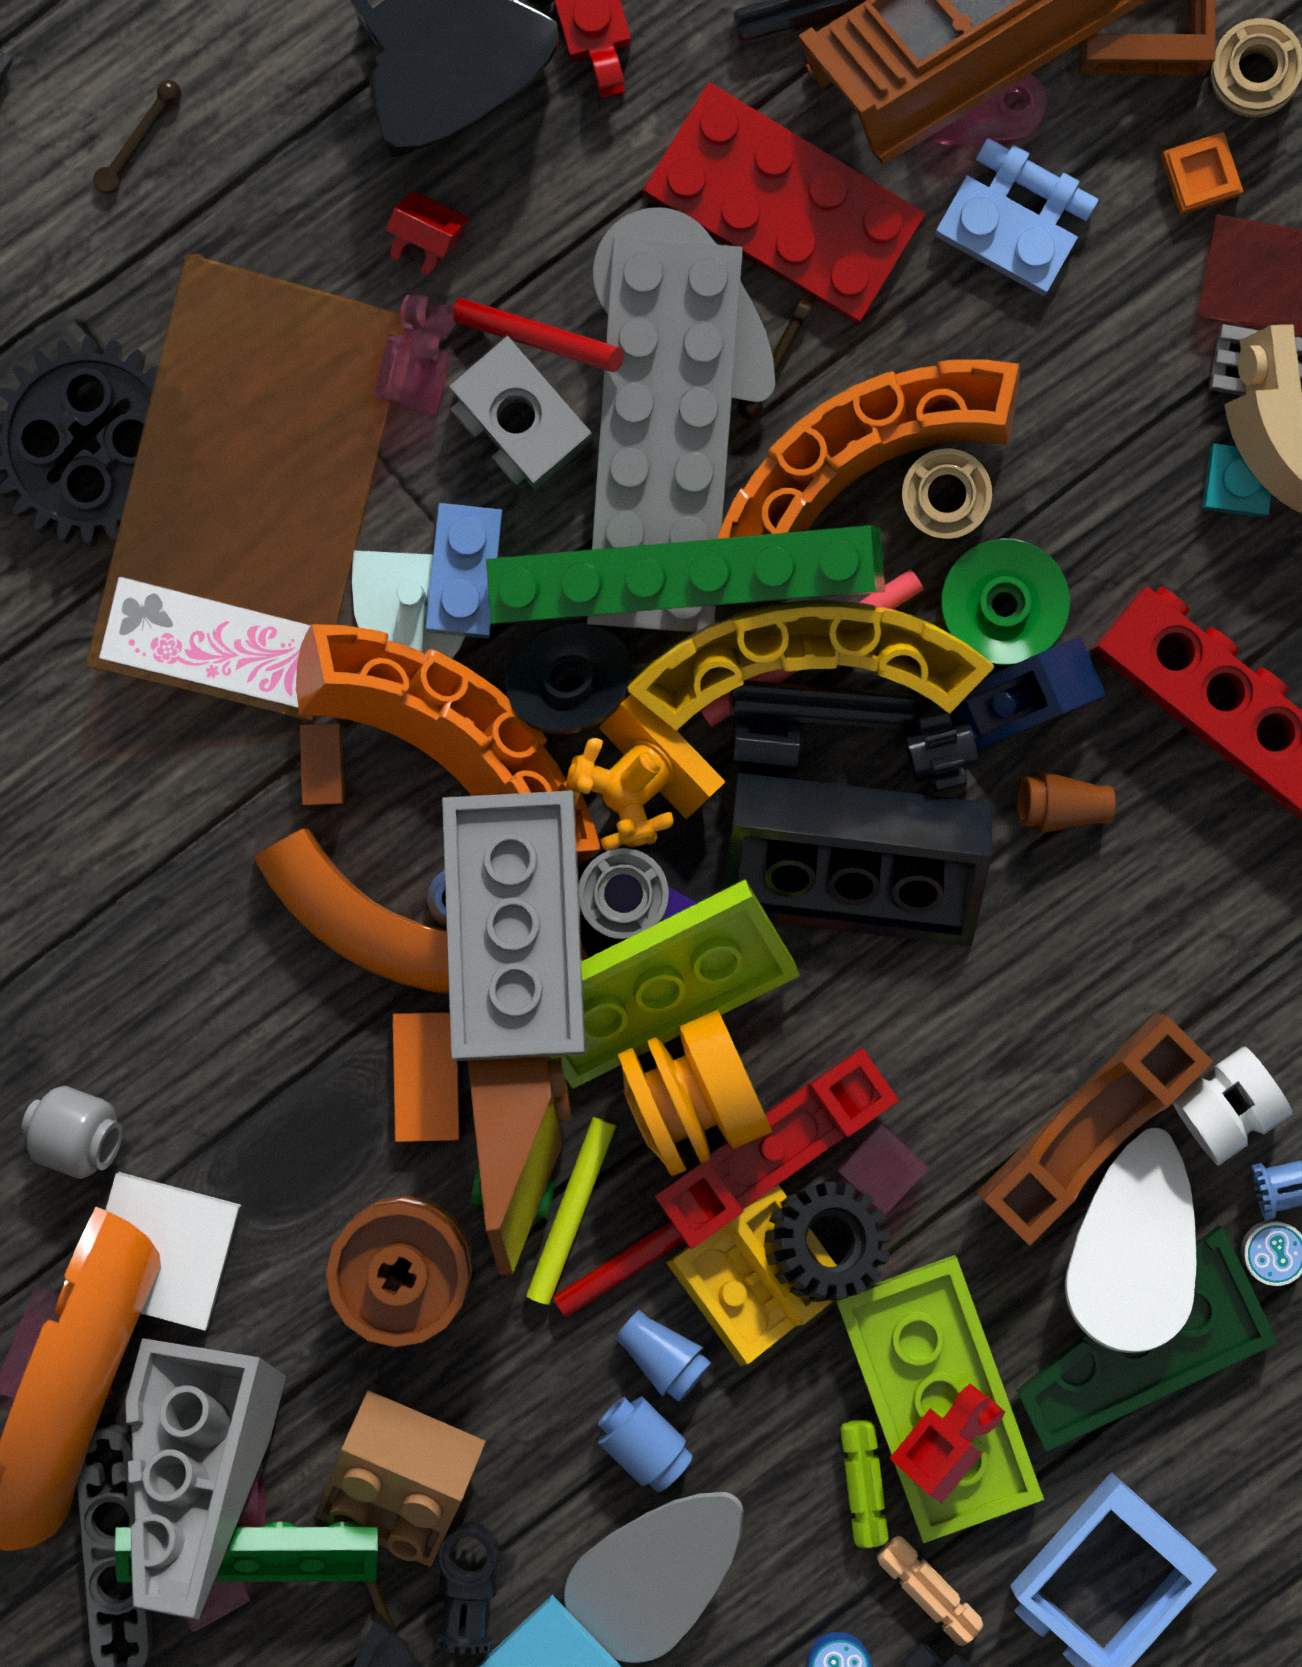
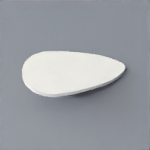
M1149 1128L1143 1131L1123 1149L1108 1168L1092 1198L1075 1238L1065 1276L1067 1304L1079 1327L1100 1345L1125 1353L1150 1351L1171 1340L1185 1325L1192 1310L1197 1262L1191 1186L1183 1159L1172 1137L1160 1128Z

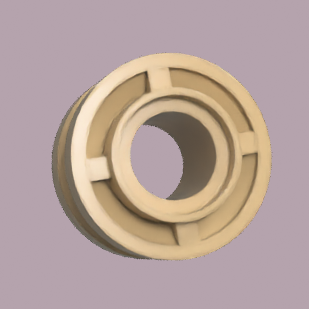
M1266 18L1249 19L1232 27L1220 40L1215 51V61L1211 66L1210 77L1215 95L1227 109L1245 117L1267 116L1285 106L1294 95L1302 77V47L1295 34L1285 25ZM1250 54L1264 55L1273 64L1274 76L1262 83L1251 82L1242 75L1239 62Z
M937 449L923 455L911 466L904 479L902 500L909 519L918 529L933 537L951 539L970 533L982 523L991 506L992 485L986 469L972 455L958 449ZM943 475L957 477L962 481L966 489L964 504L958 510L951 513H943L936 510L931 505L928 497V491L932 482Z

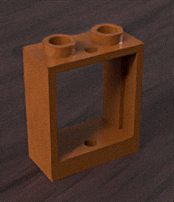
M1189 0V34H1100L1099 30L1079 43L1078 75L1205 76L1215 61L1216 0Z

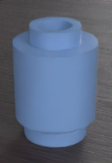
M625 1397L619 1399L606 1411L598 1422V1426L603 1430L598 1444L641 1486L649 1484L656 1492L663 1491L683 1473L692 1460L693 1455L684 1447L686 1439L643 1397H638L631 1403Z

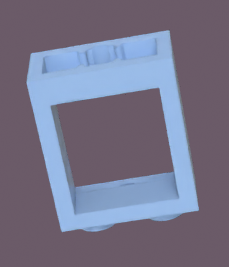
M1111 1472L1015 1579L1010 1587L1020 1602L1014 1611L1040 1636L1044 1637L1051 1629L1068 1645L1062 1654L1074 1667H1131L1217 1569L1203 1553ZM1112 1510L1175 1568L1103 1648L1039 1590Z

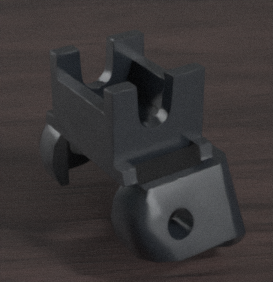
M350 0L353 8L359 15L357 20L379 52V55L375 57L378 67L370 73L369 81L384 140L391 157L403 156L416 149H422L448 140L504 106L536 79L549 64L560 44L557 22L523 0H385L374 8L370 6L367 0Z

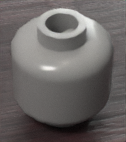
M68 1086L54 1088L41 1100H34L27 1108L22 1121V1133L27 1136V1150L31 1160L77 1179L93 1175L98 1169L101 1171L106 1169L116 1157L122 1141L123 1128L121 1123L117 1122L113 1105L101 1098Z

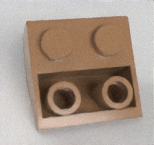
M368 1390L342 1446L314 1517L330 1525L337 1522H353L361 1527H378V1545L387 1548L400 1559L417 1561L431 1567L462 1501L486 1441Z

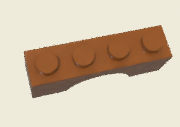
M1155 1013L976 1193L1030 1246L1076 1200L1081 1188L1099 1165L1143 1123L1168 1108L1213 1061L1167 1015Z

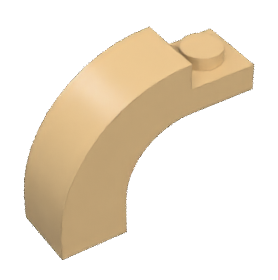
M1270 325L1240 340L1241 351L1238 357V372L1242 382L1245 384L1246 395L1224 405L1232 437L1247 467L1273 496L1293 510L1302 513V389L1294 325Z

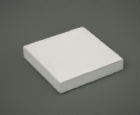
M121 1172L115 1174L106 1211L130 1222L149 1237L160 1255L161 1269L141 1311L142 1314L205 1331L208 1329L240 1213V1204Z

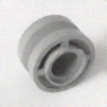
M619 848L604 852L590 862L581 876L579 883V905L589 924L606 936L627 939L657 924L667 908L669 889L664 872L651 857L638 850ZM621 874H627L636 878L643 890V897L639 906L625 913L613 910L605 899L607 883L613 877Z

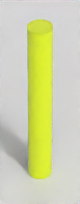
M593 1117L526 1294V1297L546 1305L551 1303L617 1125L597 1117Z

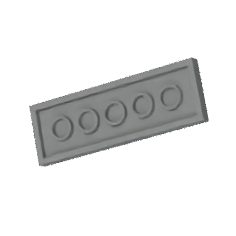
M617 237L613 239L606 343L622 348L624 358L617 372L613 373L604 370L592 550L717 539L723 517L743 247ZM716 605L587 617V624L697 632L715 623Z

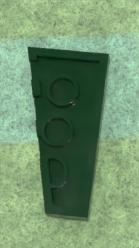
M1218 1224L1196 1242L1197 1265L1192 1310L1185 1325L1171 1340L1150 1351L1125 1353L1104 1347L1085 1333L1016 1390L1046 1452L1278 1343L1223 1226Z

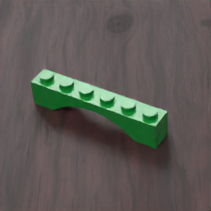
M872 525L486 559L491 624H512L655 610L885 592L881 530L879 527Z

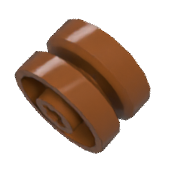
M408 1195L380 1199L357 1213L332 1245L326 1270L330 1301L344 1324L367 1341L392 1347L423 1343L445 1329L465 1301L474 1269L470 1241L457 1219L433 1201ZM399 1257L405 1258L412 1263L408 1272L413 1275L407 1279L397 1278L391 1271V1265H394Z

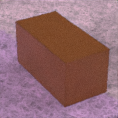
M300 725L302 805L346 804L343 725Z

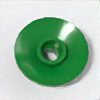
M1003 538L980 543L965 552L955 562L943 586L941 606L944 622L951 635L968 644L994 665L1010 666L1046 651L1053 646L1066 625L1070 609V595L1065 576L1050 555L1031 543ZM999 596H1008L1014 601L1016 611L1008 617L999 616L992 608L993 600Z

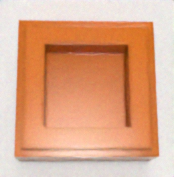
M1224 132L1165 150L1160 155L1179 216L1239 197L1243 193Z

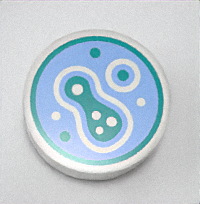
M1266 1220L1257 1223L1248 1230L1241 1244V1259L1244 1267L1250 1275L1267 1285L1282 1286L1293 1282L1302 1274V1234L1293 1226L1279 1220Z

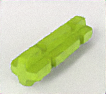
M870 1420L849 1421L842 1424L840 1430L843 1450L848 1453V1458L844 1459L849 1505L851 1513H855L856 1516L851 1519L853 1539L856 1546L860 1548L879 1547L887 1544L889 1537L887 1520L885 1515H881V1510L885 1509L880 1462L878 1455H875L873 1450L878 1448L876 1428Z

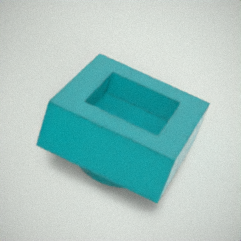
M1221 444L1211 445L1209 448L1202 510L1262 518L1268 516L1271 493L1256 479L1247 467L1237 447Z

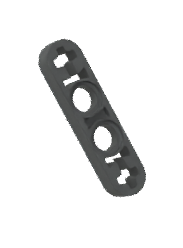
M105 1424L95 1428L77 1483L91 1655L96 1667H143L153 1648L151 1611L134 1607L133 1593L125 1599H112L103 1592L100 1585L102 1571L107 1567L115 1566V1536L104 1534L96 1526L94 1518L97 1507L102 1503L116 1502L122 1505L128 1512V1528H131L135 1523L134 1486L129 1483L128 1461H133L132 1435L128 1430L119 1425ZM102 1439L109 1440L112 1450H122L123 1458L118 1459L112 1466V1483L114 1485L121 1481H126L127 1490L112 1487L101 1490L98 1493L92 1492V1485L100 1486L105 1481L103 1462L92 1460L90 1454L101 1446ZM136 1609L137 1616L129 1615L124 1621V1630L127 1642H137L139 1648L132 1651L127 1662L120 1661L118 1651H108L106 1647L117 1635V1618L115 1616L108 1620H103L102 1613L118 1615Z

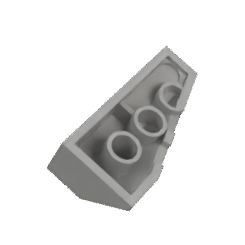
M142 1338L126 1397V1423L131 1425L133 1461H128L129 1483L134 1486L135 1523L130 1528L133 1606L138 1609L196 1620L200 1618L271 1439L286 1375L260 1357Z

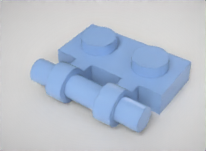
M987 138L976 161L997 172L990 187H987L975 179L966 176L934 236L1038 294L1045 296L1078 238L1076 235L1056 225L1062 212L1066 210L1087 221L1099 199L1078 188L1077 186L1080 181L1063 172L1061 177H1058L1027 160L1030 153L1014 144L1009 150ZM1014 182L1047 200L1039 215L1006 197Z

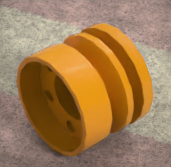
M718 1009L680 1026V1036L685 1055L673 1060L657 1037L647 1040L657 1068L646 1073L633 1047L618 1053L623 1071V1092L648 1148H651L666 1165L671 1177L686 1170L685 1163L676 1144L679 1141L689 1137L700 1162L703 1163L710 1160L709 1146L705 1134L706 1129L717 1125L733 1149L772 1132Z

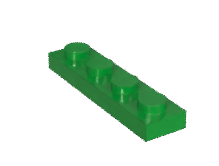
M273 1522L264 1527H235L214 1582L376 1581L378 1527H361L353 1522H337L328 1527H297L287 1522ZM116 1528L114 1548L117 1582H132L130 1528Z

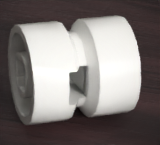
M1244 1046L1214 1066L1215 1078L1208 1081L1198 1077L1172 1103L1190 1133L1217 1165L1222 1164L1247 1147V1134L1252 1130L1264 1135L1293 1115L1287 1099L1274 1079L1256 1056ZM1233 1089L1248 1109L1240 1116L1237 1115L1224 1097L1225 1094Z

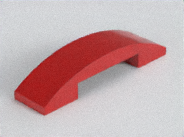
M860 1048L764 1113L771 1127V1133L735 1149L725 1141L710 1152V1160L703 1163L698 1161L655 1194L654 1198L692 1250L744 1212V1208L748 1207L842 1138L851 1136L900 1100L865 1050Z

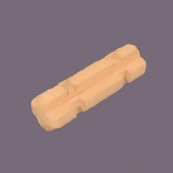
M896 1536L891 1539L877 1555L879 1565L893 1579L898 1577L901 1579V1587L936 1623L943 1622V1630L957 1645L964 1646L972 1641L984 1626L981 1617L967 1603L962 1605L959 1603L961 1600L959 1594L925 1559L920 1561L917 1559V1551L903 1537Z

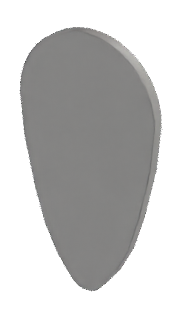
M658 207L641 209L630 213L617 221L607 231L596 251L593 265V280L598 299L608 314L614 237L717 244L696 220L677 210ZM740 281L732 398L760 402L770 397L775 389L774 360L766 330L752 300Z
M727 1492L696 1494L673 1500L643 1514L612 1532L583 1554L572 1568L565 1585V1608L615 1660L638 1663L663 1656L696 1623L726 1575L735 1557L742 1533L743 1506L737 1497Z

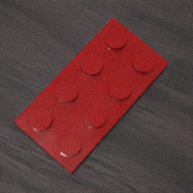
M710 82L706 85L643 189V196L663 208L677 210L690 216L711 237L727 246L743 247L742 255L857 325L861 323L926 212Z

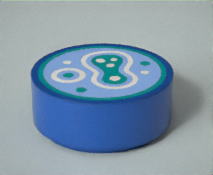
M844 1632L828 1633L817 1639L811 1646L806 1659V1667H872L870 1656L861 1641L851 1634Z

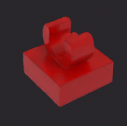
M413 190L394 208L386 231L397 236L391 245V258L398 261L406 253L409 243H413L423 248L426 254L421 272L426 275L430 274L462 239L470 218Z

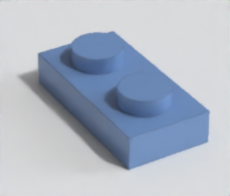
M439 503L426 632L489 639L491 616L486 559L498 558L502 521L501 509Z

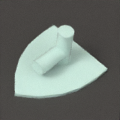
M353 550L352 593L354 615L358 627L385 632L389 635L387 640L404 644L423 653L433 649L453 659L460 650L466 636L426 632L425 629L433 555Z

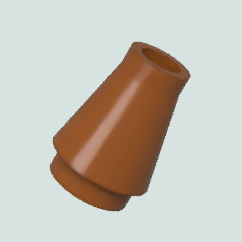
M1039 770L1035 776H1023L1019 783L1017 793L1019 824L1022 827H1033L1037 834L1091 824H1110L1113 821L1116 798L1112 786L1095 785Z

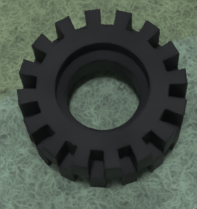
M824 1182L787 1196L780 1202L783 1205L782 1209L773 1211L769 1221L774 1223L775 1226L773 1230L765 1232L764 1243H773L774 1252L766 1254L769 1265L778 1264L781 1271L774 1276L779 1283L789 1282L793 1285L789 1291L797 1297L810 1296L809 1301L813 1302L834 1301L857 1295L867 1290L866 1284L877 1281L882 1274L877 1270V1267L887 1264L890 1253L881 1251V1246L883 1243L891 1241L890 1230L880 1232L878 1222L886 1218L881 1209L871 1211L868 1206L874 1199L866 1192L856 1195L854 1194L856 1186L847 1183L835 1186V1182ZM821 1217L835 1220L843 1227L847 1234V1254L843 1261L835 1267H826L816 1262L807 1248V1232L812 1223Z

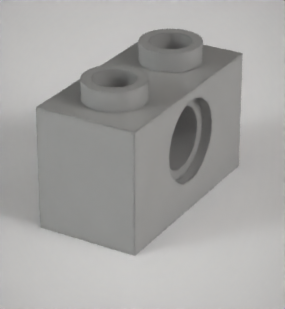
M508 336L449 386L453 396L458 401L450 408L452 413L474 438L482 431L488 435L500 449L492 456V459L516 486L526 479L536 491L593 442L592 432ZM523 403L534 411V422L527 431L513 434L505 431L499 425L501 412L510 404Z

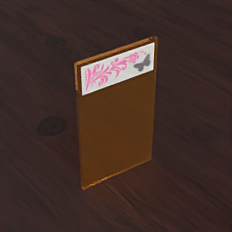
M187 253L185 255L86 665L92 666L96 671L108 670L294 716L298 721H313L314 716L299 715L296 677L300 646L307 630L312 624L336 625L411 316L404 315L401 311L382 309L205 259L200 254L191 255Z

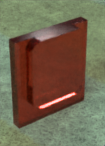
M1217 214L1214 218L1197 316L1259 328H1266L1270 325L1293 324L1294 333L1302 335V230Z

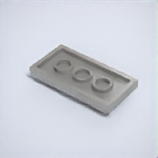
M557 791L442 798L452 1059L454 1061L586 1055L574 792Z

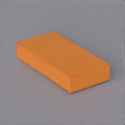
M450 1012L394 1013L395 1142L460 1140L459 1061H454L451 1057Z

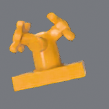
M631 694L599 727L624 756L610 770L594 765L603 741L597 738L588 740L584 754L576 755L572 758L567 776L569 787L567 791L574 792L575 806L581 793L589 794L590 791L601 794L605 804L619 814L620 821L616 823L619 832L600 840L603 849L609 851L623 845L636 847L644 844H654L657 840L656 831L668 829L673 825L674 819L671 812L663 813L647 820L643 805L658 792L687 820L725 781L678 731H675Z

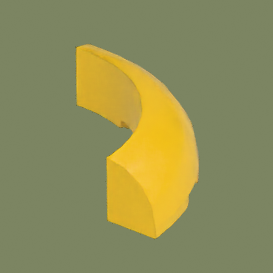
M802 600L772 604L744 611L704 627L679 641L653 660L630 682L628 692L677 731L694 714L709 703L742 686L744 680L756 675L782 668L784 671L789 672L805 669L837 668V665L875 671L879 676L907 686L931 699L950 714L990 673L994 665L959 638L934 624L904 612L873 604L843 600Z

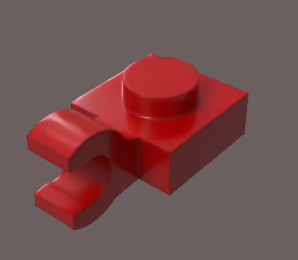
M554 0L571 63L586 58L590 59L601 100L624 94L625 88L623 84L625 81L615 50L632 46L621 0Z
M970 1383L958 1394L952 1407L944 1417L930 1408L890 1456V1459L929 1496L942 1504L983 1454L971 1441L993 1430L1002 1420L1005 1411L990 1397L982 1394Z

